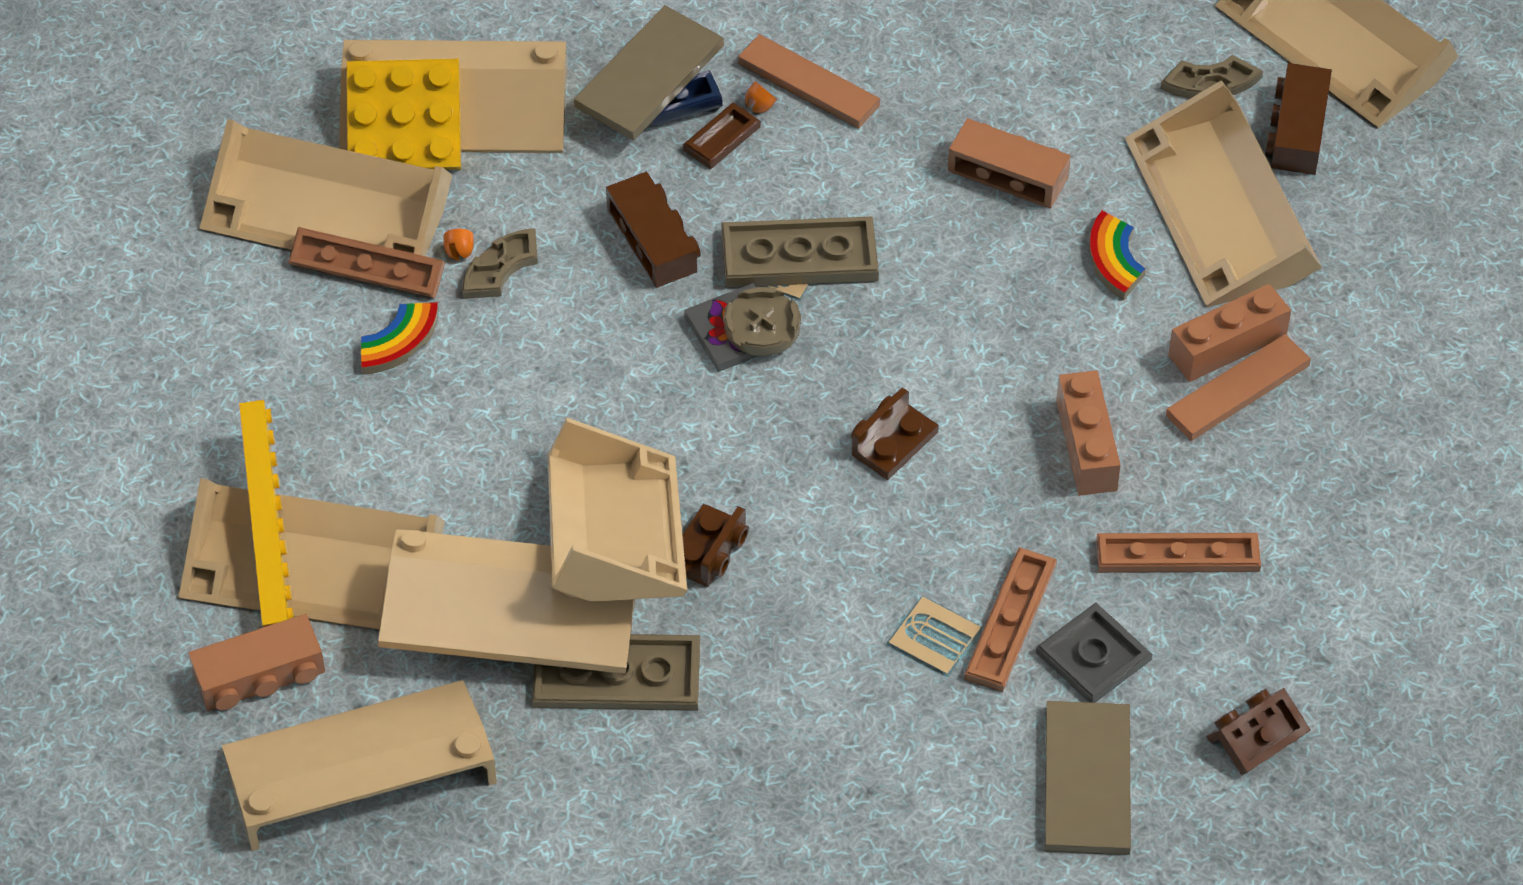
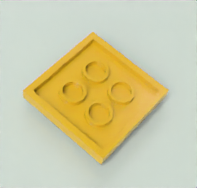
M459 58L346 61L348 151L432 170L435 169V166L443 167L445 170H461Z

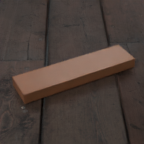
M761 34L738 56L739 65L858 129L880 106L879 97Z
M302 227L297 228L288 264L433 299H435L445 266L443 260Z
M1284 334L1168 407L1166 417L1190 441H1193L1309 367L1311 358Z
M1097 533L1096 537L1099 573L1260 572L1261 569L1258 533Z
M1020 547L1018 548L967 667L964 680L1004 692L1055 570L1057 559Z

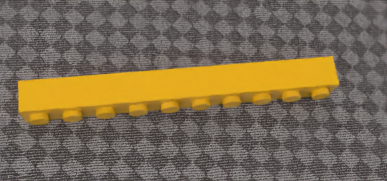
M264 400L239 403L261 619L262 626L266 627L294 618V612L292 607H288V600H292L290 585H286L285 578L290 577L288 562L284 563L283 555H287L286 541L281 540V533L285 532L283 517L279 518L278 511L282 510V501L280 495L276 496V489L280 488L278 473L274 474L273 467L278 466L276 452L271 450V445H275L274 431L269 430V423H273L271 408L266 409Z

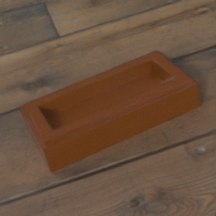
M732 102L683 144V151L709 169H712L761 127V121Z

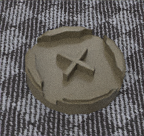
M767 287L751 288L739 293L738 298L733 300L732 303L730 301L726 306L723 319L727 339L734 347L749 355L757 356L778 354L791 347L799 336L801 326V314L797 303L792 298L790 301L785 297L784 292Z

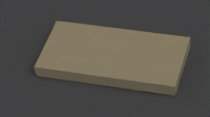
M664 5L574 98L575 108L634 141L724 46V38Z
M873 216L721 222L725 287H744L751 283H754L755 286L879 280Z
M631 634L626 674L534 664L532 707L698 711L700 635Z
M1047 701L1045 851L1130 855V704Z

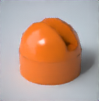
M754 81L747 89L744 101L747 108L755 103L752 112L763 113L769 110L777 99Z
M460 228L446 231L443 235V247L448 257L459 261L460 256L465 259L468 258L474 248V234L467 229Z

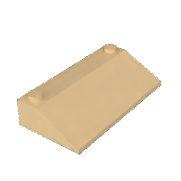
M1219 0L1215 7L1290 63L1332 69L1329 92L1377 128H1380L1433 87L1459 57L1449 40L1444 38L1439 42L1383 0Z
M344 40L341 65L339 149L348 150L346 61L459 58L461 152L563 153L568 70L566 42Z
M1222 80L1125 137L1207 307L1233 301L1267 284H1270L1274 290L1290 287L1322 268L1238 101Z
M227 119L199 229L292 250L297 228L302 227L426 256L445 208L452 174L443 167L435 166V169L432 170L244 127L234 120Z
M566 417L547 454L552 589L558 590L567 597H578L590 602L684 596L687 592L675 456Z
M200 478L178 598L261 611L248 489L222 486L208 479ZM280 495L282 510L278 511L279 518L283 517L285 532L281 533V540L286 541L287 555H283L284 563L288 562L290 577L285 578L286 585H290L292 600H288V607L293 608L295 617L307 613L309 619L380 630L390 556L396 529L443 534L445 520L433 514H429L428 517Z
M396 529L390 556L378 647L626 674L635 599L590 602L578 597H567L558 590L552 589L551 546Z
M463 680L222 745L252 851L260 849L257 831L261 826L482 766L488 785L497 784L494 756L482 721Z

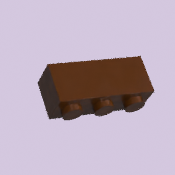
M1288 63L1285 78L1278 77L1274 99L1282 101L1281 105L1273 104L1270 123L1271 127H1277V132H1269L1265 153L1273 155L1272 169L1316 175L1332 69Z
M646 171L606 187L607 210L656 288L697 273V258L701 256L699 245L693 236L688 237L684 231V224L679 212L676 209L671 210L667 204L666 193L660 183L655 184Z

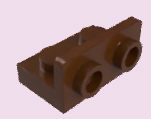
M902 387L893 396L885 397L879 404L877 411L868 420L863 419L855 426L851 434L852 456L886 480H889L938 433L939 425L909 405V391Z
M704 503L702 504L682 535L686 578L709 587L715 576L721 578L725 574L730 563L729 554L734 546L742 547L749 533V526L746 525V509L737 506L733 514L730 515Z
M1267 688L1256 693L1245 701L1249 706L1248 709L1239 715L1233 709L1214 721L1217 729L1206 736L1210 743L1217 740L1221 742L1241 775L1248 773L1311 731L1285 688L1271 694Z

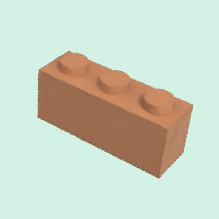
M967 118L949 148L948 171L1051 209L1069 178L1071 155L1027 140L1022 136L999 130L989 124Z
M1267 284L1173 328L1168 356L1189 382L1194 381L1267 346L1284 334L1287 335L1291 309L1274 288Z
M1098 370L1060 374L1056 402L1078 496L1115 492L1118 490L1121 465Z
M307 613L188 652L192 673L207 711L216 708L227 710L237 705L240 700L255 695L266 697L275 693L279 687L295 682L299 684L309 683L319 674L325 673L322 650Z

